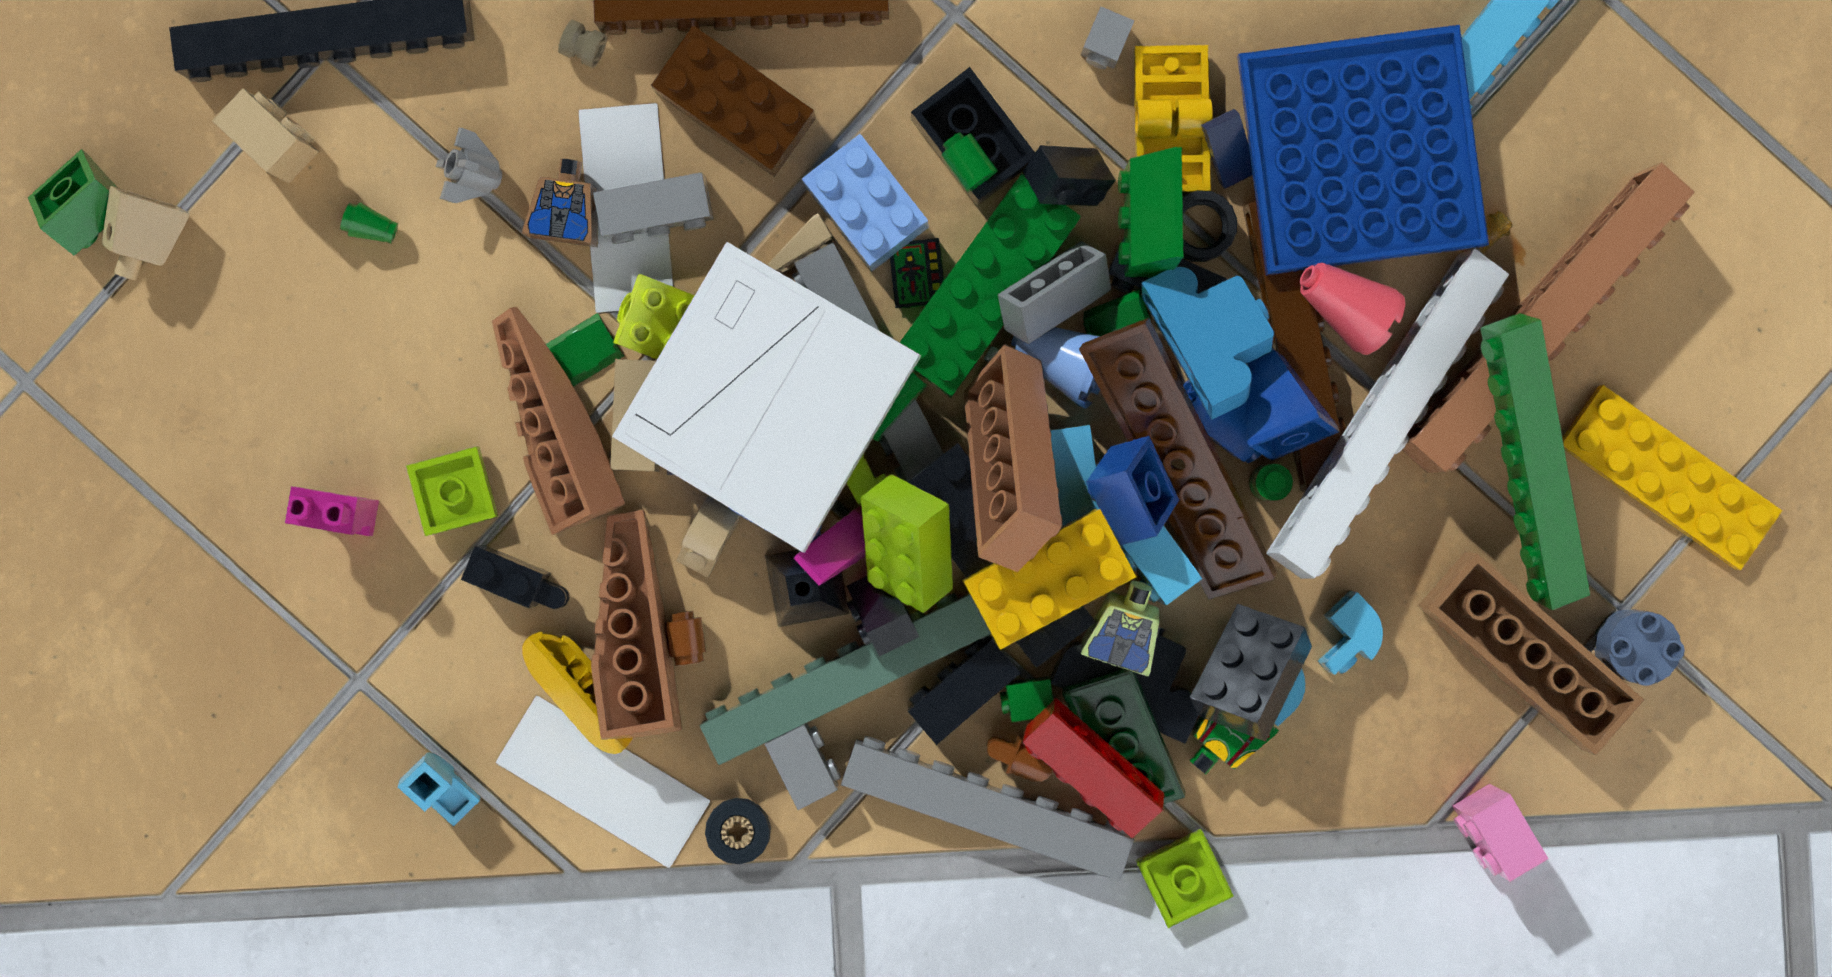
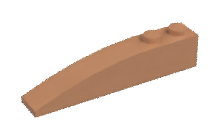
M517 307L509 308L492 320L502 367L509 369L511 376L507 390L510 401L517 402L521 421L516 422L515 425L518 437H525L528 455L523 456L525 468L551 535H555L603 516L624 505L625 502L621 494V488L615 479L612 469H610L608 455L570 380L545 342Z
M639 510L607 516L602 561L604 569L599 589L600 606L595 625L596 643L591 662L601 739L647 737L681 731L683 729L673 659L669 653L665 625L666 616L645 511Z

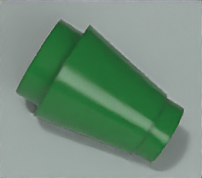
M351 202L348 203L340 224V230L348 232L349 237L388 242L392 244L398 229L397 222L392 221L361 202L357 205Z

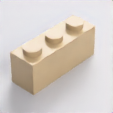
M615 359L612 435L656 361ZM612 437L610 469L659 472L658 464Z

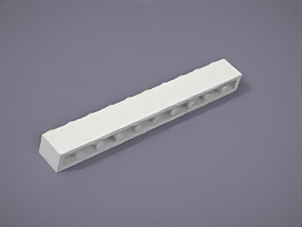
M1475 248L1457 255L1266 554L1301 579H1315L1316 576L1318 577L1326 571L1331 562L1329 556L1335 546L1342 544L1350 533L1351 528L1349 524L1355 515H1359L1367 507L1370 501L1368 495L1375 484H1379L1388 474L1390 469L1388 463L1393 455L1398 454L1406 446L1409 440L1407 435L1413 424L1418 423L1427 413L1428 406L1426 404L1430 397L1444 386L1448 378L1445 375L1452 364H1455L1464 355L1467 348L1464 344L1471 334L1480 329L1486 319L1483 314L1489 305L1495 303L1504 292L1502 285L1509 275L1506 271Z

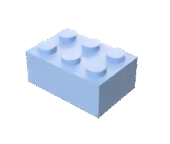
M861 134L857 135L802 178L806 189L871 272L929 228L927 218Z

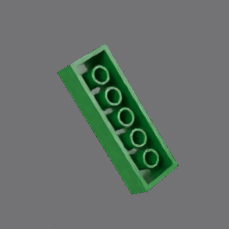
M1021 173L899 342L921 355L913 371L952 398L1004 326L998 294L1051 261L1082 216L1067 205L1040 204L1025 175Z

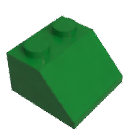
M81 149L28 197L40 229L75 256L81 249L89 248L96 241L98 234L104 230L109 190L111 186H117L92 158Z

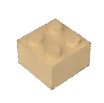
M242 88L212 120L261 168L287 183H290L319 152L310 144L314 138L299 124H295L285 117L287 112L274 100L268 99L259 91L253 95Z

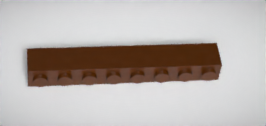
M593 0L594 23L599 30H604V33L607 35H624L627 33L626 29H641V32L645 34H658L663 32V28L676 27L679 32L688 33L693 25L698 29L702 26H714V30L732 31L736 29V25H750L751 29L766 30L771 29L772 24L787 23V27L798 29L808 27L809 22H823L826 27H841L845 25V21H860L861 25L875 26L882 24V20H889L888 0Z
M1251 202L1243 207V213L1261 300L1269 314L1267 321L1274 331L1272 348L1287 360L1337 424L1340 431L1293 452L1301 492H1306L1346 427L1343 418L1337 417L1335 403H1339L1338 388L1334 381L1330 382L1328 368L1332 366L1331 354L1328 346H1323L1320 332L1324 331L1323 317L1300 292V277L1304 271L1266 275L1256 202Z

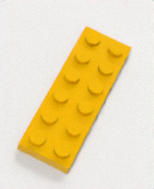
M1604 385L1597 387L1562 437L1566 452L1735 570H1742L1783 511Z

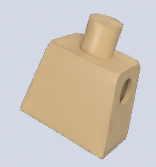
M111 186L108 195L102 243L111 252L120 254L114 273L128 279L137 280L143 261L162 266L190 214L179 206Z

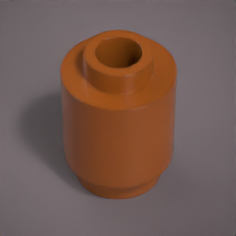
M693 611L671 614L672 621L665 622L669 653L670 657H674L675 666L703 662V652H706L702 617H694Z

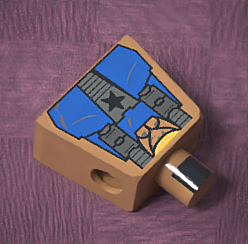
M560 159L558 179L540 177L538 179L523 225L522 234L532 239L598 248V216L593 192H597V190L590 183L580 182L582 162L572 159Z

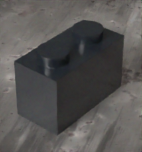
M1040 145L1023 170V174L1040 204L1098 206L1116 181L1096 148Z
M867 576L847 585L852 600L846 602L856 622L862 621V624L856 626L866 646L873 644L879 657L919 637L905 604L898 598L882 589L875 588L868 582Z

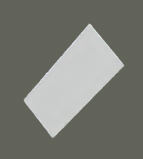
M657 103L579 110L585 183L592 184L598 192L664 179ZM598 221V248L590 247L595 309L597 313L619 311L624 297L632 292L638 274L673 286L669 234L659 237H648V232L634 235V241L613 244L612 239L607 240L601 236Z
M536 696L496 761L498 765L667 868H670L710 803L709 799L626 749L618 754H610L598 749L584 737L561 709L539 696Z

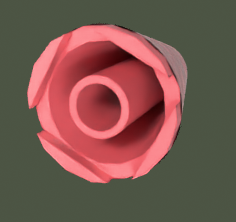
M1325 263L1309 266L1300 277L1301 294L1343 341L1357 353L1360 352L1363 355H1368L1378 350L1393 335L1388 331L1393 321L1395 320L1400 323L1406 306L1405 297L1395 288Z

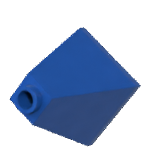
M1272 348L1271 352L1248 363L1252 374L1250 394L1247 399V442L1250 448L1273 461L1340 432L1337 424L1287 360L1274 348Z
M1189 380L1183 384L1210 440L1246 463H1251L1262 455L1250 448L1247 442V401L1241 406L1211 420Z

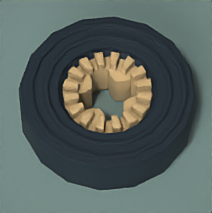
M743 798L723 801L714 808L706 822L705 829L708 847L715 856L726 863L739 865L751 862L760 856L770 841L771 833L768 815L761 806L749 799ZM735 821H741V826L748 829V833L743 834L742 840H736L735 834H729L728 829L733 828Z

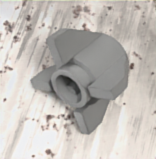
M459 128L454 146L462 149L460 151L453 149L446 160H437L436 164L437 168L444 170L445 177L451 179V182L444 181L440 199L451 203H459L487 195L492 189H497L502 180V170L500 169L499 162L475 132Z

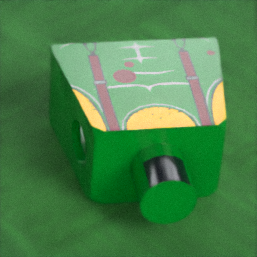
M1199 716L1191 734L1202 742L1203 745L1189 761L1205 775L1208 774L1220 758L1232 769H1235L1272 739L1279 730L1273 726L1265 742Z

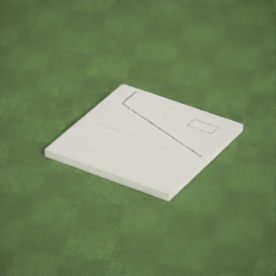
M726 242L612 437L801 552H806L921 355Z

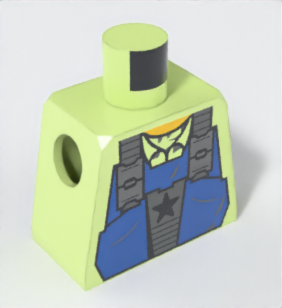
M1131 581L1126 596L1110 592L1094 617L1096 622L1087 629L1083 636L1081 655L1149 677L1160 620L1159 608L1147 604L1152 587L1140 581Z

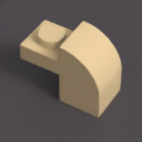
M708 495L681 544L683 546L676 561L708 578L741 516Z

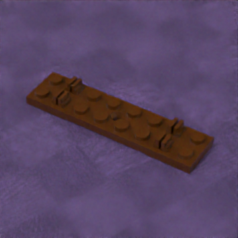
M1150 319L1141 320L1083 343L1079 351L1112 414H1114L1126 440L1129 442L1150 436L1179 498V501L1168 517V521L1186 557L1203 578L1199 582L1208 599L1274 580L1277 570L1269 555L1266 554L1267 551ZM1172 460H1182L1185 463V468H1176L1172 464Z

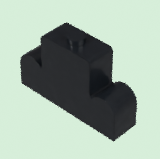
M1158 627L1149 677L1136 672L1135 674L1160 732L1186 744L1197 720L1198 713L1190 699L1192 694L1190 691L1179 686L1171 687L1185 657L1186 648L1163 637L1165 629ZM1072 642L1062 650L1050 676L1051 684L1063 689L1064 687L1122 668L1081 655L1082 642Z

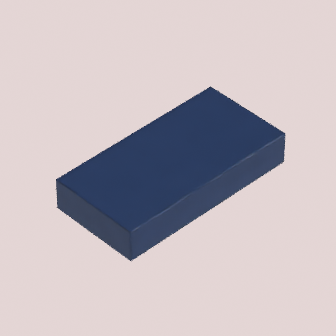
M1235 109L1201 125L1219 183L1224 189L1253 175L1248 140L1240 114Z

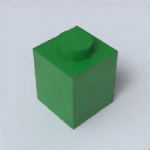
M1048 676L1011 681L1006 685L1005 692H999L1002 713H1009L1011 722L1034 719L1053 701L1051 681Z

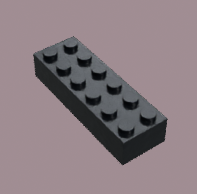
M957 443L909 480L908 483L949 504L951 558L967 578L992 565L993 562L978 557L970 458ZM1081 606L1016 642L1037 668L1096 621L1086 608Z

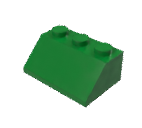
M1173 147L1130 158L1124 171H1119L1118 192L1124 193V207L1120 206L1118 214L1119 229H1124V242H1121L1119 245V264L1125 265V277L1152 278L1166 270H1175L1183 258L1182 147Z

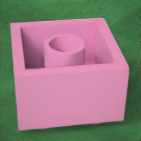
M1488 784L1452 806L1458 815L1454 818L1458 829L1465 838L1469 836L1476 845V848L1472 850L1479 864L1484 869L1488 868L1494 876L1499 874L1511 882L1549 859L1511 794Z

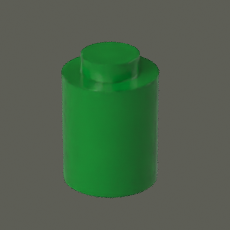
M959 132L943 144L946 150L942 153L941 157L967 193L983 184L998 171L972 134L963 136Z
M1279 464L1261 465L1253 470L1249 478V488L1252 494L1264 501H1278L1285 498L1293 486L1291 473L1287 468Z

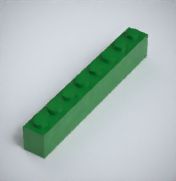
M1519 313L1481 327L1483 339L1481 351L1487 361L1489 371L1487 382L1496 408L1494 420L1500 430L1503 445L1501 447V456L1507 466L1509 477L1507 489L1514 503V524L1519 532L1522 546L1520 557L1526 567L1528 577L1526 589L1533 601L1550 610H1555L1590 596L1542 321L1541 319Z

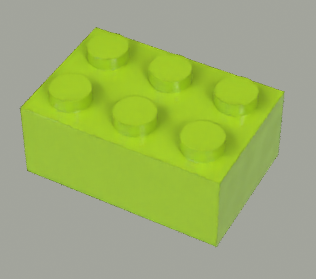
M890 474L861 496L868 582L875 588L882 589L898 598L902 603L925 613L953 590L949 504Z

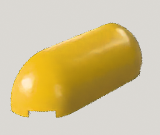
M537 632L529 636L523 643L522 654L529 672L537 683L590 743L610 754L622 752L633 738L602 740L600 736L591 669L592 661L573 640L565 635L559 637Z

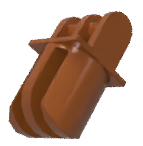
M1019 735L1015 743L996 736L988 739L986 748L989 756L1006 764L1004 768L1006 774L1011 773L1032 782H1042L1051 775L1052 768L1042 759L1038 760L1031 756Z

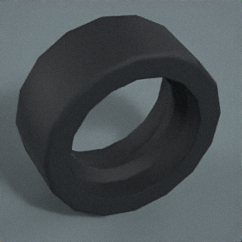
M1197 190L1182 197L1183 214L1189 208L1196 205H1206L1213 208L1220 215L1222 233L1218 241L1206 248H1196L1183 239V258L1191 262H1207L1219 257L1232 245L1237 233V217L1233 206L1223 196L1212 191Z

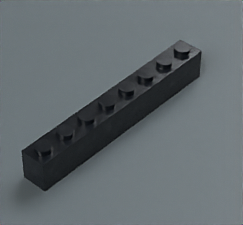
M372 0L169 27L174 69L177 73L189 78L191 82L212 80L211 75L225 74L226 77H243L248 75V70L261 69L262 72L275 73L283 71L286 65L297 64L300 68H313L320 66V61L332 59L336 63H350L356 61V56L370 55L371 58H388L393 55L392 51L406 50L410 54H419L429 51L428 47L438 45H443L445 49H457L464 47L465 42L475 41L470 0Z

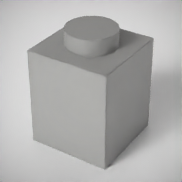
M1100 7L1081 52L1082 56L1087 57L1086 62L1099 69L1105 70L1107 66L1114 69L1134 20Z

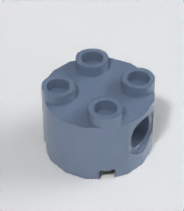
M1636 609L1616 611L1604 619L1595 635L1597 639L1596 648H1594L1595 656L1622 680L1644 686L1658 683L1669 677L1678 666L1679 660L1684 656L1685 652L1680 635L1674 625L1662 615Z

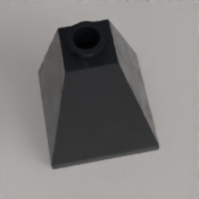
M800 550L765 556L778 627L850 614L846 603L848 601L842 572L819 586L794 559ZM804 581L808 583L810 592L807 595H803L798 591V582Z

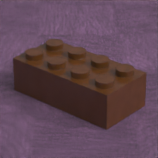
M694 25L651 84V87L658 96L773 177L777 175L816 119L812 108Z

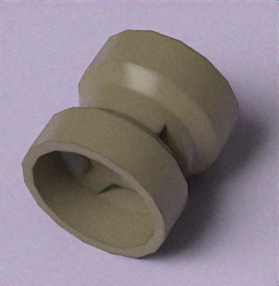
M571 20L563 31L558 52L569 58L577 55L581 59L582 64L594 68L605 50L607 34L597 30L586 31L584 24Z

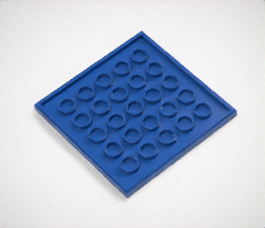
M1460 25L1238 54V68L1266 275L1304 271L1309 266H1315L1318 263H1325L1335 267L1480 248L1489 245Z

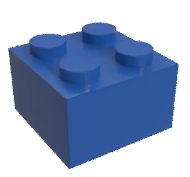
M1150 436L1111 446L1086 481L1091 499L1101 509L1119 545L1156 537L1179 501Z

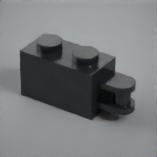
M486 545L474 547L461 578L464 582L527 608L535 607L539 603L551 609H558L566 606L570 600V593L565 587L548 580L551 572Z

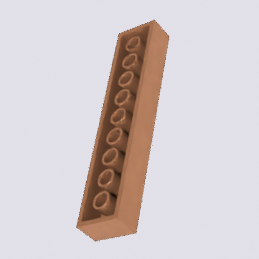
M1662 162L1636 173L1508 317L1521 313L1541 319L1548 359L1550 361L1553 360L1565 348L1566 344L1563 340L1571 331L1574 333L1578 332L1590 320L1591 316L1587 313L1596 303L1598 305L1603 304L1614 293L1615 288L1612 285L1621 275L1623 277L1628 276L1639 265L1640 260L1637 257L1645 248L1650 250L1664 237L1665 233L1662 229L1670 220L1673 222L1677 221L1689 209L1690 205L1687 201L1695 191ZM1481 348L1428 406L1425 416L1418 423L1413 424L1407 434L1409 440L1402 451L1427 473L1446 472L1448 469L1452 472L1457 469L1466 459L1467 455L1464 451L1472 442L1478 444L1492 429L1488 424L1494 419L1496 408L1493 395L1488 387L1489 371Z

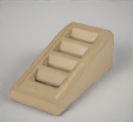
M818 213L813 215L768 263L769 267L783 274L795 267V262L833 243V237Z

